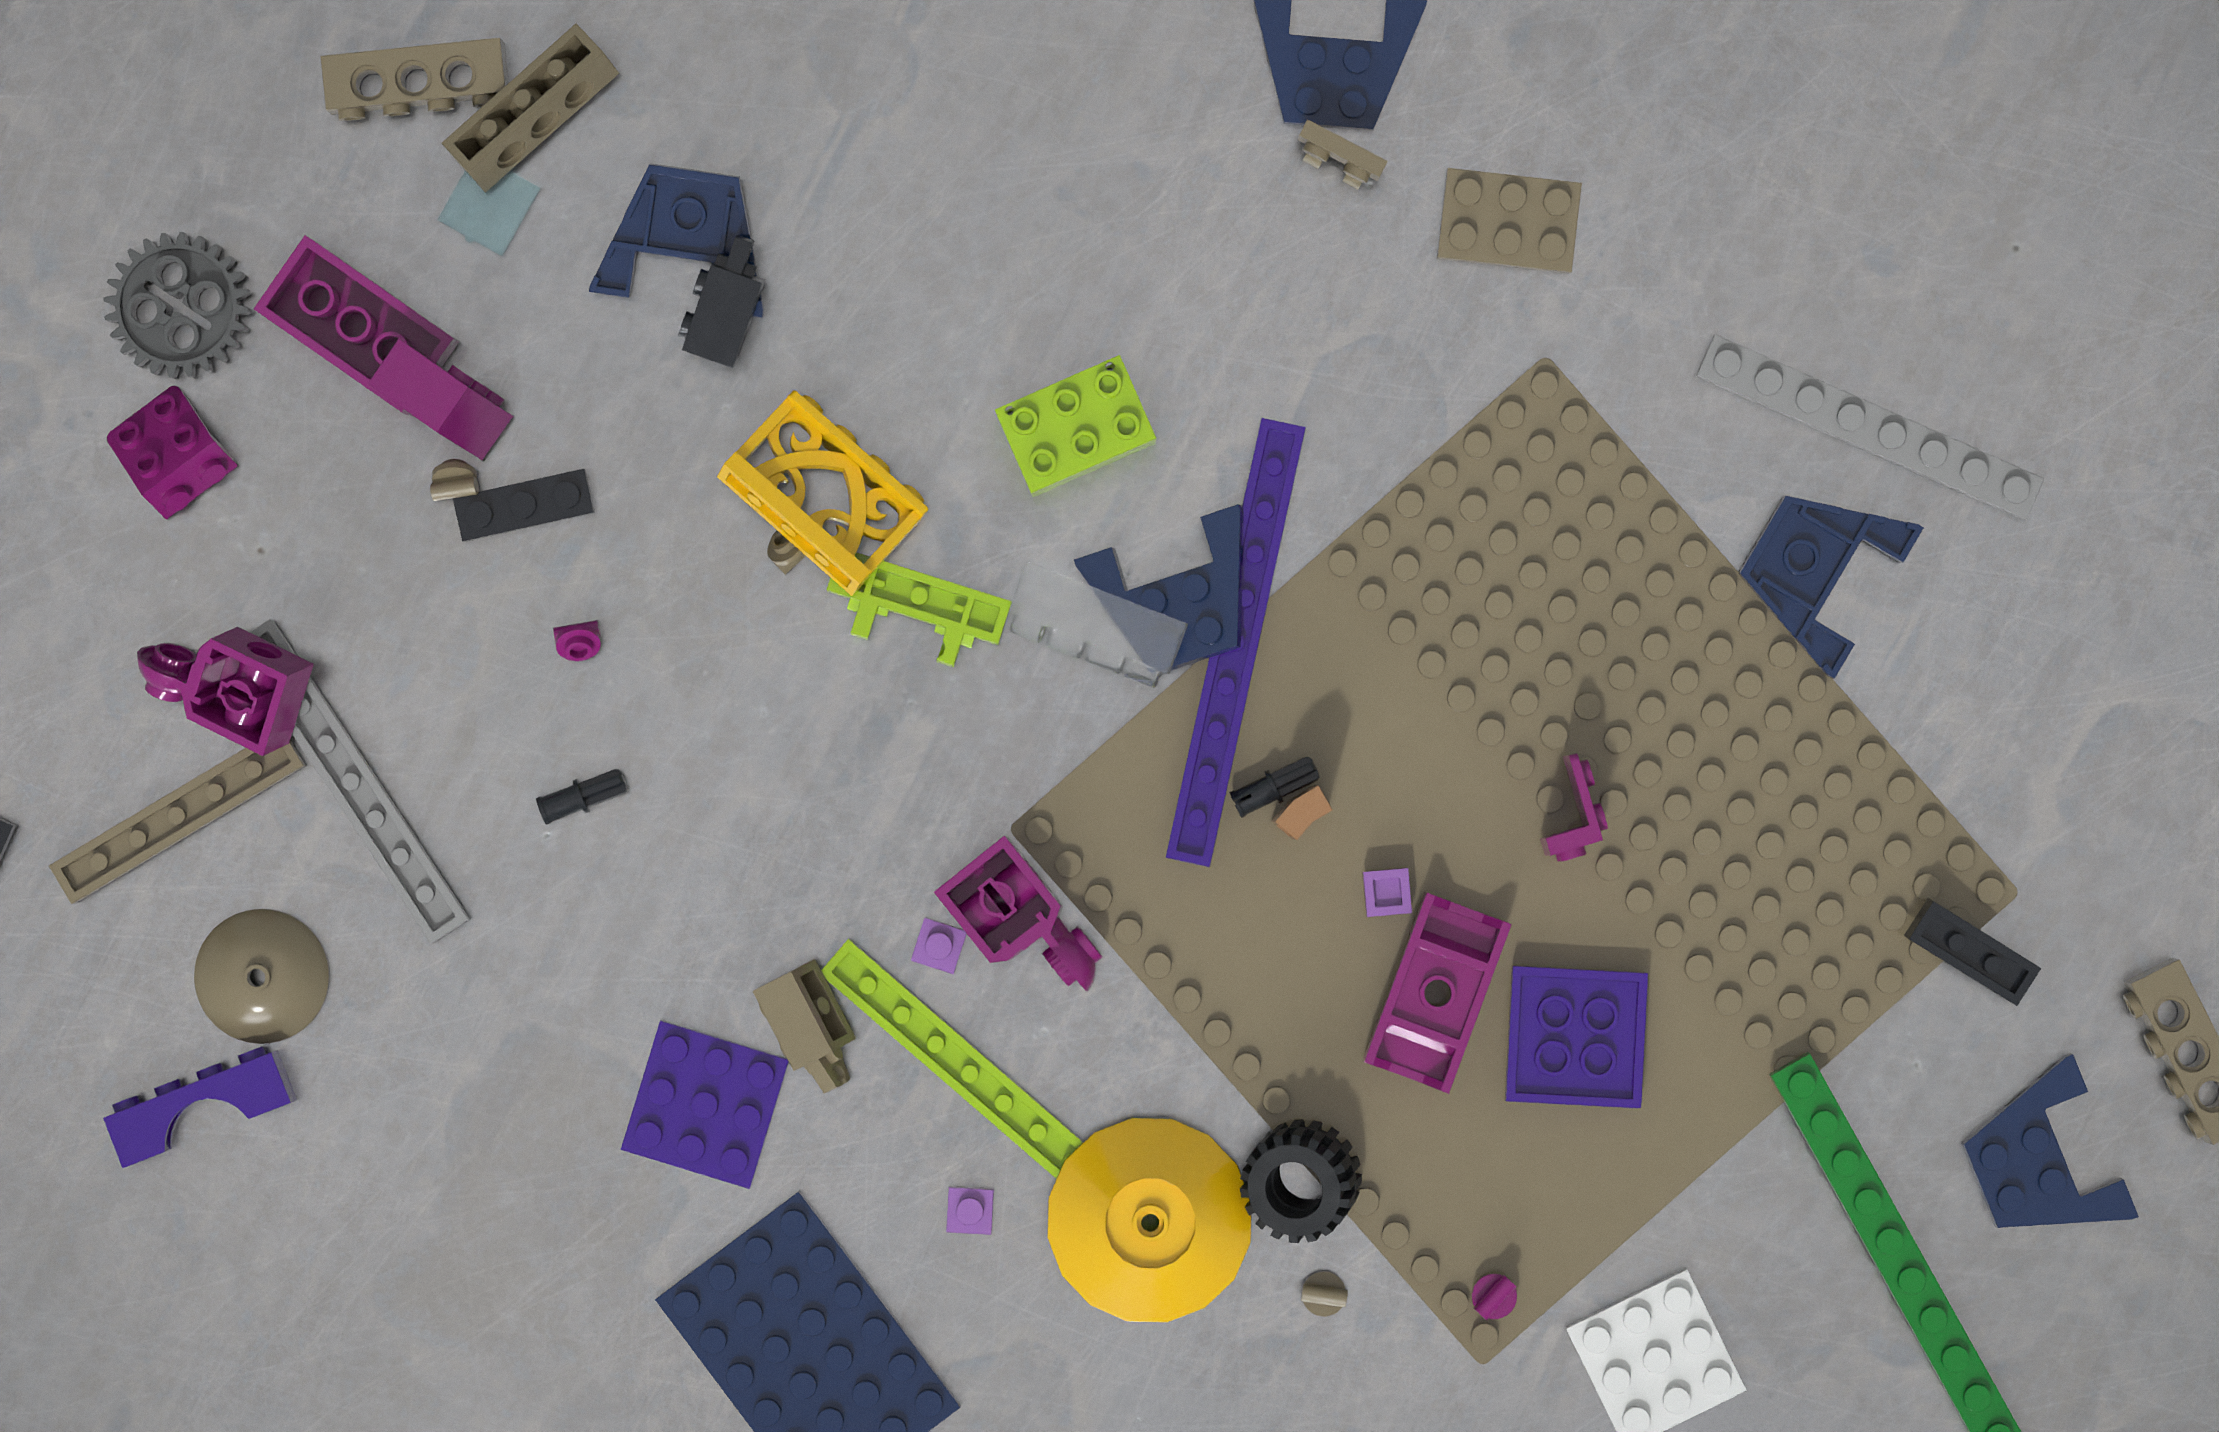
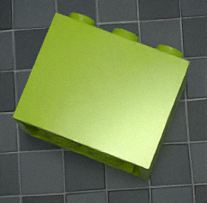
M1120 355L995 409L1032 497L1156 444L1154 431Z

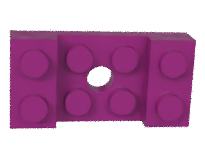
M1425 892L1383 1010L1376 1022L1362 1061L1449 1094L1512 924ZM1433 980H1443L1450 988V998L1441 1006L1430 1005L1425 998V988Z

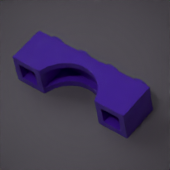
M263 1046L238 1055L240 1065L224 1070L220 1062L197 1071L196 1075L199 1081L182 1087L180 1080L177 1079L154 1088L157 1097L140 1103L136 1095L113 1104L112 1107L115 1113L104 1117L103 1120L122 1168L172 1149V1134L179 1116L189 1105L198 1100L217 1099L228 1102L238 1108L248 1119L296 1101L295 1093L278 1050L266 1054Z

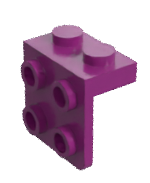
M171 386L107 435V442L141 495L166 520L177 511L185 508L189 502L213 484L220 482L225 475L238 466L230 453L210 434L184 392L178 386Z
M1577 753L1563 756V760L1583 826L1540 838L1544 855H1556L1557 862L1586 855L1584 846L1603 841L1601 831L1608 829L1601 803L1592 804L1588 787L1595 786L1590 764L1587 759L1580 761Z

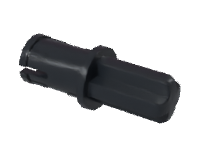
M1304 757L1273 773L1267 770L1265 771V777L1229 793L1236 804L1235 807L1239 815L1243 818L1247 814L1276 800L1279 803L1284 802L1282 797L1318 781L1320 778L1319 772L1310 757Z
M614 769L583 782L575 779L572 786L543 797L540 796L536 798V802L545 824L548 825L552 821L581 810L585 814L590 812L589 807L625 794L627 792V785L620 770Z

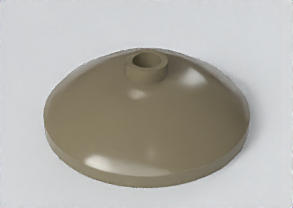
M272 909L244 911L221 922L203 942L194 970V983L199 1003L212 1023L235 1039L258 1044L279 1042L305 1029L320 1012L326 1000L330 982L328 958L315 933L296 917ZM254 969H260L265 974V981L261 986H255L250 981V974Z

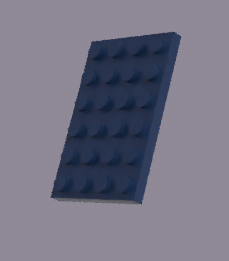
M800 1190L655 1299L754 1432H929L961 1408L960 1403Z

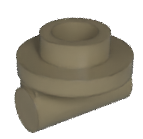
M449 459L436 466L432 471V483L430 485L433 501L477 495L479 493L476 469L460 459Z
M776 531L771 537L767 548L768 557L786 575L806 555L780 532Z
M1328 1271L1316 1272L1310 1275L1303 1283L1301 1301H1303L1305 1307L1312 1314L1327 1317L1337 1313L1342 1307H1346L1348 1289L1345 1288L1343 1281L1336 1274Z

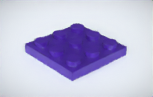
M1512 966L1505 1101L1641 1108L1648 973Z
M660 1020L621 1150L750 1189L789 1064L788 1059Z

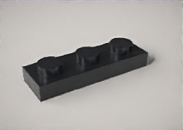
M586 469L480 491L477 495L453 498L462 542L595 513Z
M1927 898L1904 934L1912 942L2018 1006L2041 970L2039 966L1930 898Z

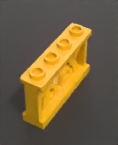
M793 390L750 438L724 463L717 478L848 594L853 596L869 576L923 519L928 511V507L924 504L923 497L915 488L907 484L902 485L890 474L888 465L881 458L873 454L869 456L856 444L857 440L847 428L842 425L835 426L823 415L821 406L808 395L801 396L797 391ZM795 422L809 434L810 438L806 442H800L796 439L793 432L790 438V448L793 453L787 454L780 444L779 430L784 424ZM768 439L769 446L776 458L754 468L747 460ZM822 445L828 451L819 450ZM827 469L842 472L849 495V514L840 510L825 509L817 511L810 516L801 509L805 498V483L799 470ZM784 473H788L794 484L795 493L793 495L786 496L777 488V485L780 483L787 485L789 483L788 479L783 475ZM865 484L872 490L866 493ZM885 501L897 511L898 522L896 526L880 530L865 524L866 517L874 521L887 517L888 514L878 512L876 509L877 502ZM826 520H833L848 527L846 531L842 526L836 525L837 535L831 536L823 529V523ZM863 535L873 540L882 541V545L864 564L855 557Z

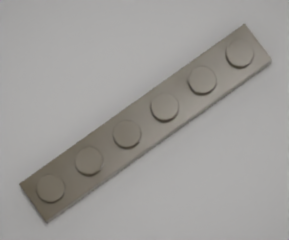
M291 740L289 744L264 756L244 748L50 864L49 868L70 903L75 904L306 765Z

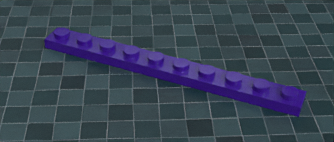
M1261 418L1242 505L1244 517L1241 530V545H1243V562L1241 563L1240 589L1242 590L1241 647L1209 658L1166 858L1205 867L1211 866L1306 427Z

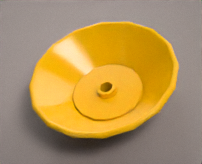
M1130 1118L1094 1132L1064 1161L1048 1197L1047 1238L1062 1276L1089 1305L1125 1321L1169 1322L1205 1308L1234 1281L1251 1243V1215H1248L1245 1209V1205L1250 1200L1249 1198H1241L1240 1188L1244 1181L1240 1179L1241 1173L1238 1165L1210 1135L1174 1119ZM1147 1214L1156 1215L1159 1219L1158 1227L1152 1231L1144 1229L1141 1225L1143 1217Z

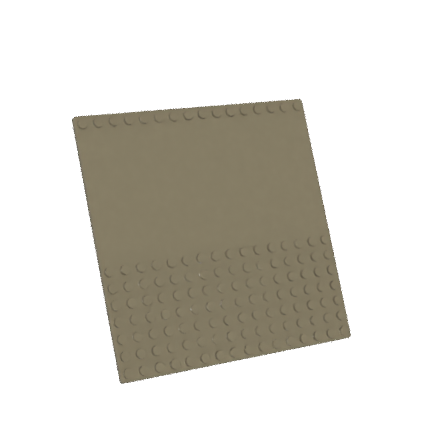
M1542 358L1269 598L1210 867L1166 858L1209 658L1192 665L1011 826L1013 836L1272 1130L1285 1122L1289 1127L1294 1120L1304 1119L1305 1127H1308L1315 1120L1323 1123L1321 1130L1328 1132L1333 1127L1340 1133L1336 1138L1341 1143L1346 1139L1351 1143L1353 1148L1350 1150L1349 1155L1350 1157L1358 1155L1361 1165L1355 1173L1362 1174V1184L1357 1189L1360 1192L1358 1198L1347 1215L1479 1364H1486L1777 1109L1784 1101L1769 1076L1771 1072L1807 1052L1811 1054L1817 1067L1821 1070L1943 962L1942 959L1904 936L1927 898L1935 901L1976 928L1981 929L2012 902L2018 893L2016 886L1838 684L1822 671L1743 580L1734 566L1549 358ZM1577 753L1580 761L1587 759L1590 764L1595 786L1588 787L1592 804L1601 803L1608 829L1601 831L1603 841L1584 846L1586 855L1557 862L1556 855H1544L1540 838L1583 826L1563 760V756ZM1304 757H1310L1319 772L1320 778L1318 781L1282 797L1284 800L1282 803L1276 800L1241 818L1229 792L1238 790L1265 777V771L1267 770L1273 773ZM1313 785H1318L1333 810L1312 822L1298 840H1293L1276 826L1272 820L1291 798ZM1408 868L1412 913L1366 917L1362 872ZM1425 892L1512 924L1449 1094L1362 1061L1376 1022L1383 1010ZM1512 966L1648 973L1641 1108L1505 1101ZM1433 980L1425 988V998L1430 1005L1441 1006L1449 1000L1450 988L1443 980ZM1304 1165L1307 1168V1170L1314 1176V1178L1321 1184L1320 1179L1318 1178L1316 1173L1312 1169ZM1488 1274L1505 1275L1517 1286V1301L1514 1309L1507 1316L1500 1319H1484L1474 1309L1472 1303V1290L1475 1283L1481 1277Z

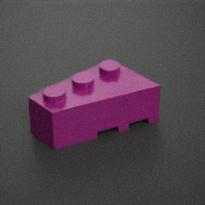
M400 339L395 343L368 382L370 386L428 427L481 460L484 459L513 417L500 407L505 399L488 387L482 385L454 365L448 371Z

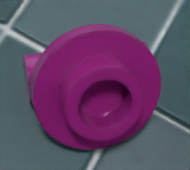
M598 620L553 628L556 650L561 657L567 660H587L596 655L600 650L601 632Z
M1488 1274L1481 1277L1475 1283L1472 1290L1474 1309L1486 1320L1500 1319L1507 1316L1516 1305L1517 1286L1505 1275Z

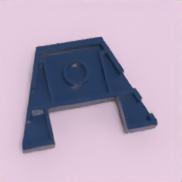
M1253 0L1283 123L1305 125L1308 119L1321 127L1373 131L1423 15L1427 0H1386L1382 42L1289 34L1292 0Z
M649 164L590 284L589 292L629 298L631 296L637 251L712 263L716 261L719 253L729 257L736 235L751 239L740 176ZM752 248L747 263L756 266L754 250ZM762 293L753 315L755 317L764 316L765 309Z
M1784 496L1738 574L1828 677L1835 679L1855 643L1815 620L1862 540L1903 563L1924 527L1915 523Z
M1239 504L1200 517L1213 562L1128 590L1116 550L1113 547L1074 559L1077 569L1152 674L1159 675L1241 647L1242 590L1240 589L1241 563L1243 562L1241 530L1244 512Z
M2071 1053L2063 1056L2056 1062L2055 1066L2041 1078H2037L2008 1106L2003 1107L1962 1142L1994 1225L1997 1228L2132 1220L2139 1217L2124 1179H2117L2080 1195L2072 1179L2045 1112L2049 1107L2088 1092L2075 1057Z

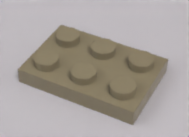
M1447 168L1437 259L1570 274L1573 266L1582 183Z

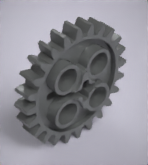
M184 232L179 233L176 244H172L168 234L161 233L159 247H156L149 239H144L145 253L142 255L131 248L127 250L129 257L133 261L130 266L119 262L115 264L117 269L123 274L121 280H107L109 285L117 289L116 295L107 296L103 299L104 302L114 305L116 311L104 316L106 321L118 322L119 327L110 334L111 338H126L127 341L123 344L120 352L127 355L136 350L138 353L135 357L134 365L138 367L143 366L150 359V373L155 375L161 372L164 365H167L168 376L172 379L177 378L180 367L184 368L185 373L190 378L195 377L196 364H200L207 372L213 371L210 358L215 356L219 360L227 362L228 358L223 348L227 344L239 349L240 344L233 337L235 331L248 332L249 329L244 324L238 322L239 316L252 314L251 309L240 305V300L250 296L251 291L237 288L236 286L246 277L245 274L241 271L229 272L236 261L234 257L228 256L220 261L218 260L222 249L220 245L214 244L207 251H204L205 238L198 235L192 246L189 245L188 236ZM178 262L182 268V278L176 285L166 286L162 280L163 268L167 264ZM147 281H151L164 292L177 299H181L185 295L182 303L211 323V328L205 330L192 319L179 312H175L171 316L174 308L148 291L144 284ZM215 288L220 295L219 304L214 310L205 312L199 306V296L205 289ZM152 299L157 306V314L151 322L141 323L136 316L137 307L142 301ZM190 325L194 331V340L189 347L178 349L173 341L174 332L179 326Z

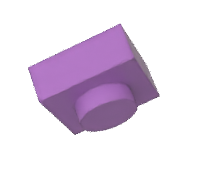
M1408 868L1362 872L1366 917L1412 913Z
M925 917L911 961L954 974L967 933L963 929Z
M949 1186L946 1232L991 1235L994 1189Z

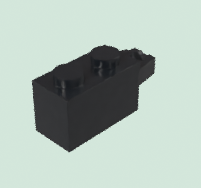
M736 235L729 257L719 253L716 261L711 264L709 271L700 270L693 290V294L700 297L695 313L686 311L678 337L685 339L683 351L734 368L737 364L766 280L755 276L757 267L747 263L755 242L754 240Z

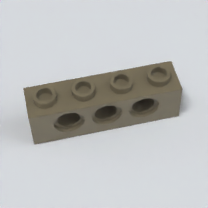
M576 23L441 144L486 193L613 80L619 72L604 52Z
M501 38L320 56L326 110L332 115L338 114L339 121L366 118L365 111L382 109L383 116L410 114L411 106L428 105V111L430 112L448 111L455 109L454 102L472 100L473 107H482L509 83L505 43ZM458 65L470 66L472 70L471 81L464 87H453L449 80L452 69ZM416 69L424 70L427 74L426 86L418 92L407 91L405 78L408 73ZM370 74L380 75L383 82L381 91L372 97L363 96L360 90L363 78Z
M2170 958L2125 981L2124 984L2128 993L2124 994L2123 998L2135 1019L2142 1017L2149 1033L2143 1036L2150 1052L2155 1059L2162 1057L2170 1072L2164 1075V1079L2175 1099L2183 1098L2190 1112L2184 1115V1118L2193 1136L2196 1139L2203 1137L2206 1143L2214 1145L2219 1142V1095L2213 1104L2205 1106L2201 1103L2198 1093L2200 1087L2207 1081H2214L2219 1089V1036L2180 959ZM2172 1000L2178 1008V1016L2172 1024L2163 1025L2158 1019V1009L2163 1002ZM2192 1040L2198 1047V1057L2194 1063L2184 1066L2179 1060L2178 1050L2184 1042Z

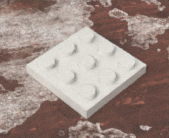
M1686 1268L1565 1327L1616 1432H1664L1747 1391Z

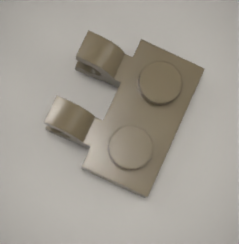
M1308 119L1298 137L1299 141L1305 143L1302 149L1306 153L1303 162L1319 169L1322 162H1327L1330 156L1345 164L1342 171L1346 175L1342 182L1357 190L1362 182L1367 183L1369 177L1378 181L1388 162Z

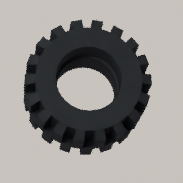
M1304 1119L1294 1120L1289 1127L1286 1122L1278 1125L1272 1133L1269 1131L1247 1158V1164L1242 1169L1240 1179L1244 1180L1245 1183L1240 1188L1241 1198H1249L1250 1200L1245 1205V1209L1248 1215L1257 1214L1259 1219L1255 1224L1261 1230L1266 1225L1272 1228L1273 1231L1270 1236L1276 1239H1280L1283 1234L1289 1235V1243H1299L1303 1236H1305L1309 1243L1317 1241L1321 1234L1326 1237L1334 1231L1338 1224L1340 1225L1360 1193L1357 1189L1362 1184V1174L1355 1173L1361 1165L1358 1155L1350 1157L1349 1152L1353 1148L1351 1143L1347 1139L1341 1143L1336 1138L1340 1132L1333 1127L1328 1132L1321 1130L1322 1122L1313 1120L1308 1127H1305ZM1296 1162L1312 1169L1320 1179L1323 1196L1315 1200H1306L1293 1195L1287 1190L1281 1180L1280 1165Z

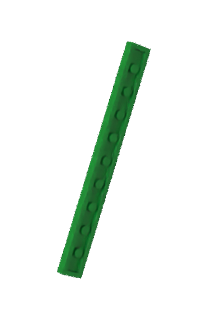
M1807 1052L1769 1074L1770 1078L1968 1432H2021L1811 1054Z

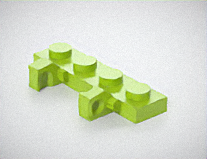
M857 552L855 554V557L863 564L870 558V556ZM885 561L869 576L853 596L848 594L832 578H830L826 589L827 592L850 599L847 609L857 612L850 634L861 639L869 640L870 630L875 621L876 614L887 617L889 611L935 625L934 633L944 635L936 662L950 667H954L961 645L972 648L974 638L995 645L999 644L1012 601Z

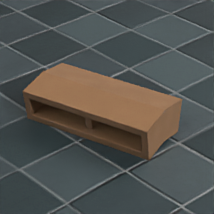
M1313 785L1291 798L1273 818L1272 822L1290 838L1298 840L1312 822L1333 809L1320 787Z

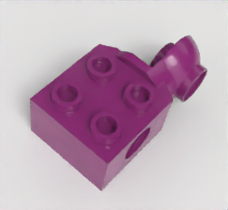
M235 627L209 639L199 648L197 656L189 649L171 643L146 646L137 651L138 667L146 680L145 690L148 694L160 700L168 702L183 700L187 719L261 756L289 744L312 672L313 663L240 627Z
M1007 836L1000 838L934 891L935 895L990 963L1009 961L1042 937L1049 945V948L1042 955L1065 984L1070 986L1077 980L1085 991L1088 992L1096 975V963L1103 958L1078 926L1070 931L1059 918L1063 906Z

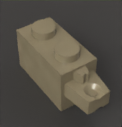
M815 959L753 991L760 1010L769 1022L780 1044V1049L788 1059L793 1071L804 1066L808 1073L813 1076L823 1093L830 1092L851 1080L843 1061L841 1047L855 1040L856 1037Z

